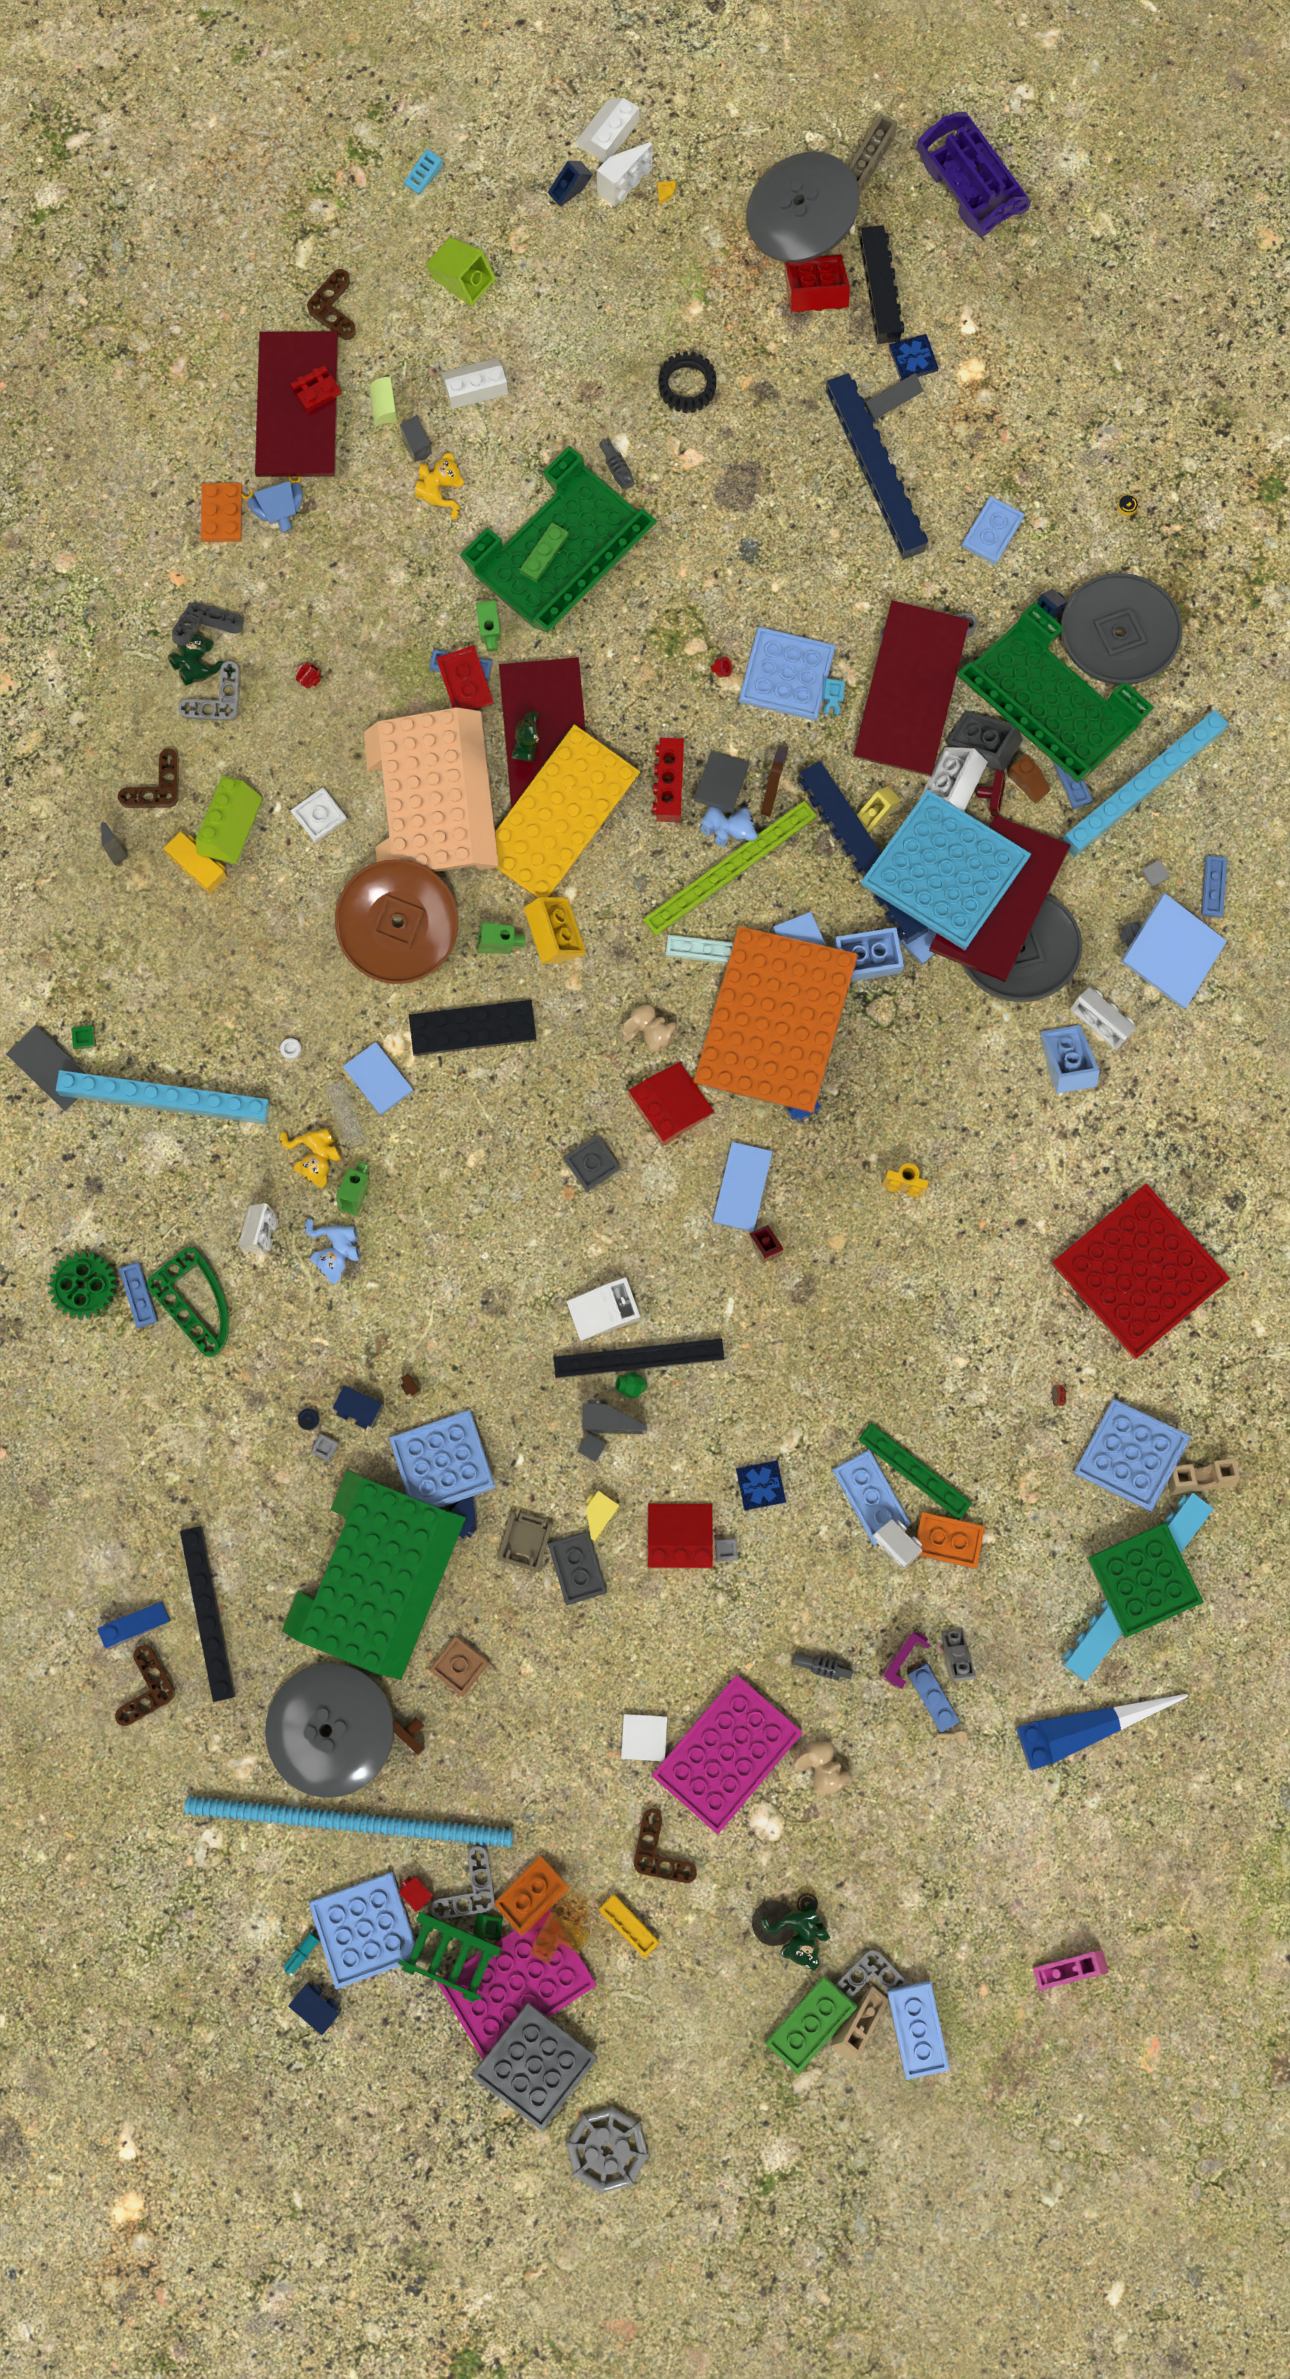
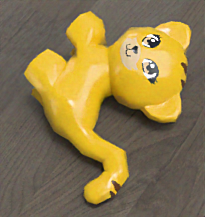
M446 453L442 456L441 460L435 463L432 472H429L430 469L427 464H420L419 480L422 481L416 482L415 498L424 500L432 506L451 507L450 518L456 520L460 514V506L455 500L442 499L439 487L453 486L458 488L464 485V480L460 476V470L453 454Z
M328 1128L308 1131L304 1135L297 1136L292 1141H288V1134L286 1132L279 1134V1140L284 1148L292 1150L303 1143L312 1150V1154H308L302 1161H298L294 1165L293 1170L301 1174L306 1180L315 1183L319 1188L325 1187L330 1170L328 1160L331 1159L333 1162L342 1160L339 1150L335 1146L330 1147V1145L335 1143L332 1133L328 1131Z

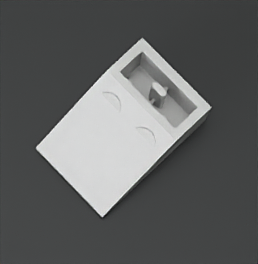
M648 142L610 156L597 169V193L613 206L624 201L628 192L632 188H636L640 179L644 175H648L652 170V143Z
M263 1203L249 1206L238 1244L241 1250L265 1256L267 1250H271L273 1243L271 1234L277 1228L278 1218H276L277 1215L268 1204Z
M627 1278L608 1283L567 1301L580 1341L640 1321V1315Z

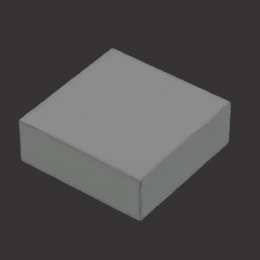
M1160 860L1141 870L1142 875L1151 888L1170 877Z
M320 1433L311 1453L330 1462L340 1443Z
M736 1538L715 1540L716 1562L738 1560Z

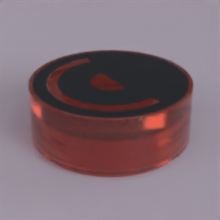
M1053 1385L1052 1387L1054 1406H1063L1066 1402V1392L1063 1385Z

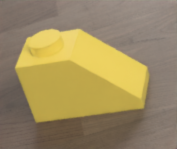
M887 786L878 790L857 814V817L869 833L888 817L902 800Z
M600 1491L596 1495L592 1492L585 1502L588 1505L586 1512L591 1540L596 1542L620 1507Z

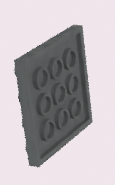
M527 2001L471 2073V2076L542 2131L598 2057Z

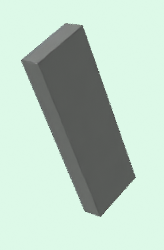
M916 373L865 401V406L872 419L875 420L924 391Z

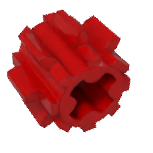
M306 662L304 665L301 663L296 670L298 673L295 677L296 680L307 689H310L312 686L316 687L321 681L319 677L322 674L321 670L311 662Z

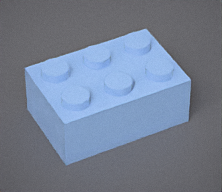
M896 927L835 937L834 948L858 954L851 982L902 973L904 965Z

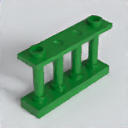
M419 1912L416 1921L421 1923V1930L408 1961L399 1959L398 1964L403 1966L401 1970L411 1975L417 1972L464 1993L462 1998L468 2001L482 2000L483 1995L477 1993V1989L490 1959H493L494 1956L500 1957L503 1948L424 1912ZM434 1928L441 1932V1940L430 1966L426 1970L417 1966L416 1963L429 1932H432ZM456 1938L461 1941L460 1945L462 1947L449 1978L446 1979L437 1975L436 1972L449 1941ZM476 1947L482 1950L480 1953L482 1957L469 1988H466L456 1982L469 1951Z

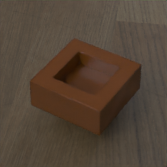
M409 1374L401 1377L403 1383L400 1386L406 1395L411 1394L415 1398L421 1394Z

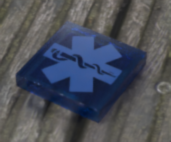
M927 334L889 344V350L900 381L916 373L917 377L938 372L939 367Z
M778 1460L736 1468L744 1511L786 1503Z

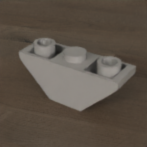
M963 1629L942 1632L945 1662L950 1681L976 1679Z

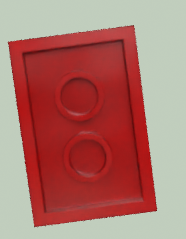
M474 645L436 658L452 708L478 710L494 704Z

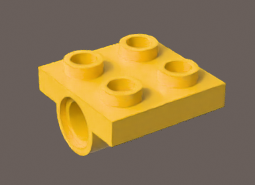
M906 1163L900 1167L898 1172L888 1170L883 1179L882 1186L886 1187V1190L897 1193L899 1190L906 1192V1195L909 1197L918 1198V1196L922 1197L929 1181L919 1178L920 1172L916 1165ZM903 1175L909 1176L911 1180H906Z

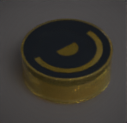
M804 1892L797 1897V1909L811 1905L816 1912L818 1900L815 1895L810 1892Z

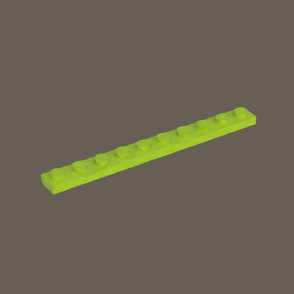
M805 801L801 802L759 833L757 839L748 841L645 917L643 922L655 937L814 821L817 815Z

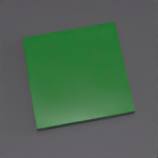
M1166 1522L1087 1557L1124 1638L1204 1603Z

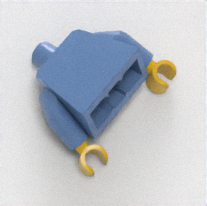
M289 477L287 482L254 493L249 489L251 494L248 497H245L243 493L241 494L244 502L248 504L252 513L265 522L268 521L269 524L278 522L281 533L292 530L289 518L296 516L303 498L301 477H298L296 481L291 480V477Z

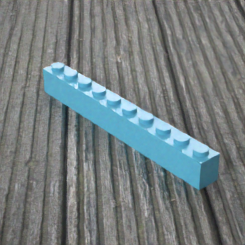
M1216 710L1212 711L1069 831L1062 840V842L1071 845L1069 852L1074 857L1079 855L1217 739L1229 725L1228 722Z
M59 1070L56 1092L64 1097L267 1125L270 1110L268 1099L62 1070Z
M1194 1493L1184 1494L1177 1502L1179 1506L1175 1512L1171 1511L1164 1520L1180 1553L1214 1509ZM1106 1599L1101 1605L1103 1609L1099 1615L1094 1614L1088 1622L1090 1625L1086 1632L1082 1631L1076 1638L1077 1644L1073 1650L1069 1648L1062 1657L1064 1662L1061 1665L1082 1681H1087L1122 1634Z

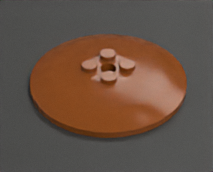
M384 860L371 864L359 871L343 889L335 912L337 939L347 959L366 976L390 984L414 982L436 971L452 952L459 929L456 902L445 882L427 867L407 860ZM397 915L401 916L404 920L400 928L395 927L392 923L393 918Z

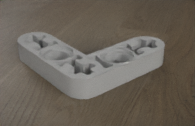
M226 661L222 664L220 669L219 701L185 699L179 703V713L186 719L233 721L236 719L240 687V669L238 665L232 661ZM230 666H232V668L235 670V672H232L231 679L235 681V683L229 681V674L225 672L226 670H229ZM227 686L234 687L235 692L232 696L228 697L224 694V689ZM187 704H189L191 708L198 709L199 715L193 710L187 714L183 708H187ZM206 705L213 706L214 710L211 715L203 714V708ZM217 705H220V710H227V707L230 706L233 713L231 712L227 716L224 712H219V716H217Z
M474 1846L468 1853L473 1892L436 1899L431 1906V1913L435 1918L459 1917L487 1912L493 1908L495 1902L488 1852L484 1847ZM475 1850L484 1853V1857L480 1861L481 1866L486 1864V1868L473 1870V1866H478L477 1860L472 1859ZM479 1872H484L488 1877V1881L484 1885H479L475 1881V1876ZM482 1895H486V1898L491 1899L487 1907H484L483 1904H476L477 1909L473 1910L471 1896H475V1901L481 1900ZM461 1898L467 1899L469 1902V1908L466 1911H460L457 1908V1901ZM449 1900H453L455 1913L451 1914V1909L445 1910L444 1915H440L439 1911H435L440 1902H442L443 1906H449Z
M870 1949L834 1984L843 1989L847 1985L844 1982L847 1978L849 1983L855 1987L853 1990L850 1987L845 1990L846 1995L851 1999L872 1976L886 1990L894 1987L899 1979L902 1980L899 1983L900 1986L908 1985L909 1983L877 1950ZM869 1955L873 1957L877 1955L876 1960L881 1966L884 1962L886 1963V1966L882 1967L878 1974L875 1973L878 1968L874 1964H867L869 1962L867 1958ZM854 1970L862 1971V1981L858 1983L851 1980V1973ZM887 1970L892 1971L895 1976L891 1983H885L882 1979L883 1973Z

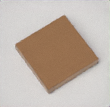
M455 1635L429 1668V1671L463 1697L490 1662Z

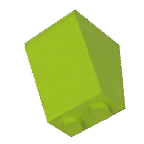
M449 237L425 264L435 281L469 306H473L496 280L481 249Z

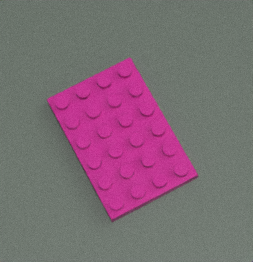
M736 1674L651 1776L718 1835L803 1732Z
M551 1908L523 1937L516 1930H513L493 1943L502 1947L503 1950L500 1957L494 1956L493 1959H490L477 1989V1993L483 1995L482 2000L468 2001L462 1998L464 1993L437 1982L482 2059L527 2001L547 2017H550L597 1986ZM480 1953L464 1963L456 1982L457 1984L469 1988L482 1957ZM451 1972L443 1977L448 1979Z

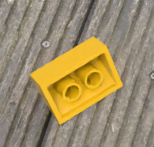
M539 897L524 907L542 964H558L587 954L568 897Z

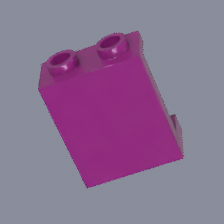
M918 1631L907 1633L881 1672L880 1677L895 1688L902 1689L906 1681L896 1675L897 1671L915 1644L923 1649L930 1647V1644L927 1643L928 1638Z

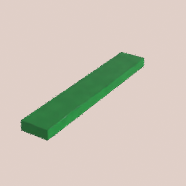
M872 1423L859 1437L858 1441L957 1520H960L973 1504Z

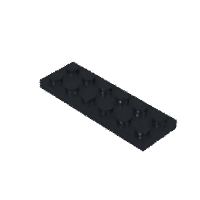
M532 1000L409 1014L413 1056L537 1041Z

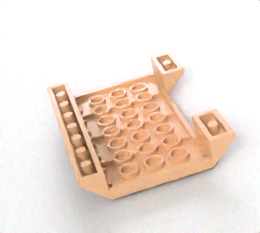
M451 708L377 721L363 733L367 770H383L389 838L375 847L377 862L393 859L407 860L421 864L433 872L476 866L479 870L499 867L482 712L463 708Z

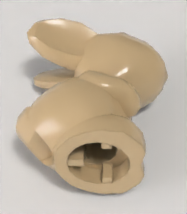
M650 1004L635 1007L631 1012L630 1018L626 1019L622 1026L623 1040L626 1043L633 1040L640 1031H643L647 1048L652 1053L670 1047L679 1030L677 1023L670 1022L666 1024L663 1017L656 1018L655 1009Z
M828 1741L811 1742L806 1752L796 1758L792 1767L795 1773L803 1772L810 1767L815 1768L814 1792L820 1796L835 1794L853 1776L847 1771L841 1772L840 1763L832 1761L834 1747Z

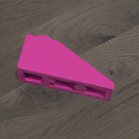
M1103 1950L1033 1968L1039 1991L1109 1973Z

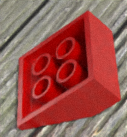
M842 254L819 256L812 260L797 263L784 262L791 312L801 313L809 310L822 311L824 309L849 307L850 285Z
M681 1062L645 1079L628 1090L629 1098L662 1146H665L715 1113Z
M648 1503V1568L712 1569V1504Z

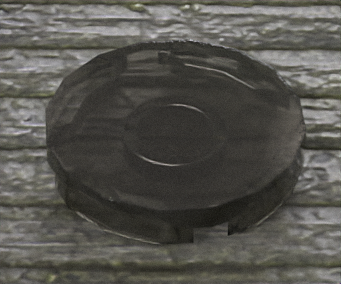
M769 1900L763 1902L755 1909L752 1916V1928L760 1942L768 1946H778L785 1944L792 1937L795 1930L788 1926L783 1927L774 1935L765 1933L760 1924L761 1917L765 1916L768 1918L770 1925L774 1926L779 1919L792 1911L787 1904L778 1900Z

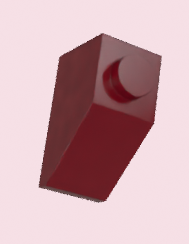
M769 1225L749 1233L755 1252L762 1263L782 1255L784 1249Z

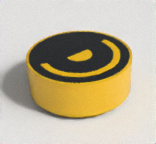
M1132 495L1122 496L1117 505L1119 513L1124 516L1133 515L1138 508V500Z

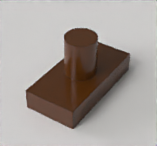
M415 1717L404 1729L393 1720V1732L417 1755H420L425 1748L414 1737L424 1725Z

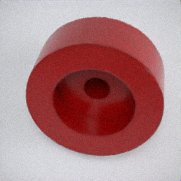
M726 656L716 658L714 665H711V671L716 673L719 678L729 677L732 672L730 659Z

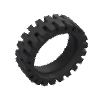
M688 351L683 352L682 356L679 352L675 354V358L673 356L669 357L668 361H665L660 369L658 381L661 398L663 397L664 403H668V407L671 409L675 407L677 412L683 409V413H688V410L694 413L697 408L700 411L703 409V406L707 407L714 398L717 384L716 371H714V366L710 364V361L707 358L703 360V355L701 354L697 357L696 352H691V355H688ZM691 367L704 374L707 385L700 395L684 398L671 391L668 380L675 370Z

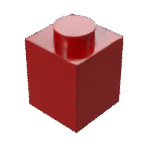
M417 1875L413 1879L411 1876L407 1877L400 1884L402 1889L398 1892L415 1912L434 1896Z

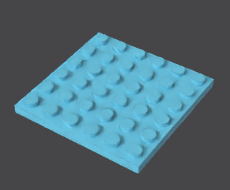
M927 789L863 878L860 885L958 947L966 950L1024 867L1031 853Z

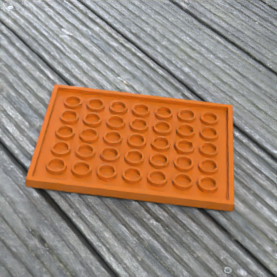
M739 926L693 1082L697 1085L814 1113L858 954Z

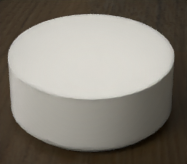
M288 1038L281 1043L280 1052L284 1058L294 1060L300 1056L302 1048L296 1039Z

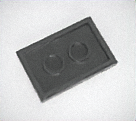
M711 751L696 791L694 802L733 813L750 763Z
M589 1530L547 1543L566 1606L607 1593Z

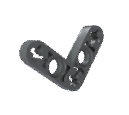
M191 603L174 626L172 641L181 646L189 644L201 624L229 633H240L243 631L244 620L238 614L201 603Z

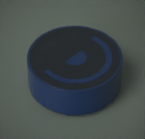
M304 1409L299 1413L298 1424L302 1429L311 1431L319 1425L320 1417L313 1409Z

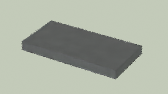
M35 1025L6 1055L66 1111L78 1098L60 1096L56 1092L59 1070L86 1073Z

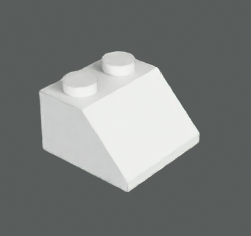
M891 1519L873 1535V1539L904 1570L922 1553L923 1550L920 1548L922 1544L916 1537L912 1536L910 1538L905 1533L907 1528L899 1520L894 1522Z

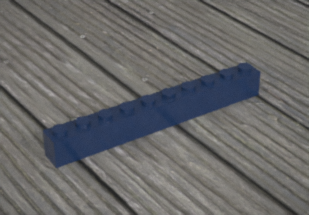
M847 373L828 380L826 393L902 559L905 560L925 552L928 538L926 533L920 529V520L912 511L911 500L906 498L902 481H898L896 477L897 472L894 464H890L887 448L883 447L880 442V433L873 427V419L871 414L867 413L865 409L864 398L859 396L857 392V383Z
M819 761L800 772L798 784L803 792L807 791L810 796L809 801L814 808L817 807L820 811L819 815L825 825L828 824L831 828L830 833L834 840H839L841 843L843 854L852 860L854 871L857 874L860 873L864 878L881 855V852L822 762ZM873 893L875 895L873 896L875 903L878 907L882 906L885 911V918L897 928L898 938L901 941L904 940L906 944H909L928 933L929 928Z

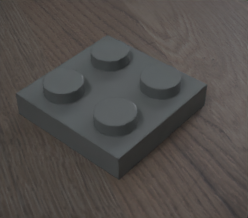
M598 1135L563 1157V1160L586 1193L621 1170V1167Z

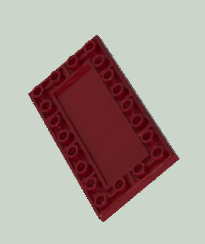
M338 331L259 332L255 452L256 477H335L337 397L307 413L297 397V393L302 391L301 388L293 391L290 383L296 381V378L301 375L303 377L309 374L313 368H320L323 365L328 370V373L322 375L325 379L331 375L337 383ZM316 379L307 384L308 387L317 383Z
M891 600L853 754L854 758L932 776L970 622L969 619Z
M579 657L499 664L511 809L575 724L586 732ZM537 711L539 718L536 721L539 740L535 761L512 758L517 742L515 731L518 722L527 713Z
M995 815L989 828L1031 853V856L966 950L936 933L929 951L1006 982L1071 845Z

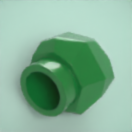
M630 1372L618 1375L615 1388L624 1397L638 1398L647 1390L648 1384L640 1375Z

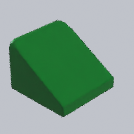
M477 1913L473 1935L480 1938L499 1940L503 1917Z

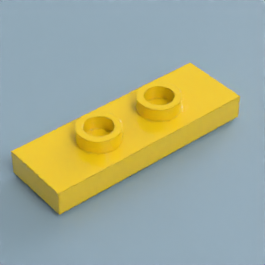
M614 1893L598 1908L600 1913L644 1959L660 1944V1941Z

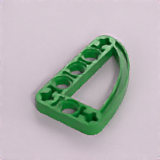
M186 1247L149 1277L147 1287L200 1352L206 1357L213 1358L223 1350L228 1339L230 1328L228 1307L220 1284L205 1259L195 1248ZM187 1253H195L193 1256L194 1261L187 1260L184 1263L187 1266L185 1269L177 1262L179 1259L184 1262L187 1259ZM172 1265L179 1267L180 1271L176 1276H170L168 1273V1269ZM197 1265L207 1279L218 1306L220 1329L217 1340L172 1287V1285ZM162 1280V1282L160 1283L162 1288L166 1290L169 1287V1290L163 1292L162 1294V1292L158 1288H153V1286L155 1285L153 1281ZM170 1294L176 1297V1302L172 1306H168L165 1303V1298ZM182 1310L189 1312V1319L185 1322H181L178 1319V1314ZM195 1326H200L203 1329L202 1335L198 1338L193 1337L191 1334ZM206 1338L211 1345L215 1343L213 1347L215 1351L212 1353L210 1351L206 1352L207 1346L201 1341Z

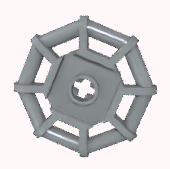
M612 2105L610 2108L581 2114L577 2126L569 2140L565 2142L574 2179L578 2178L599 2191V2194L626 2186H633L634 2180L646 2159H649L641 2122L635 2121ZM609 2118L608 2124L604 2126L594 2127L592 2124L594 2121ZM613 2120H618L629 2127V2129L625 2132L613 2125ZM587 2126L591 2131L585 2143L578 2142ZM632 2133L634 2134L637 2150H631L629 2146L628 2136ZM608 2143L611 2144L613 2153L604 2155L601 2146H607ZM577 2148L584 2149L587 2162L582 2166L580 2165ZM630 2156L637 2157L627 2173L624 2169ZM589 2167L601 2174V2181L584 2171ZM620 2172L623 2178L605 2182L606 2175Z

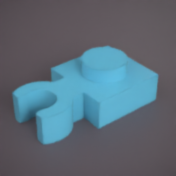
M828 678L823 680L822 700L827 701L823 708L825 715L829 714L830 707L834 710L833 716L839 715L840 706L838 703L843 702L845 681Z

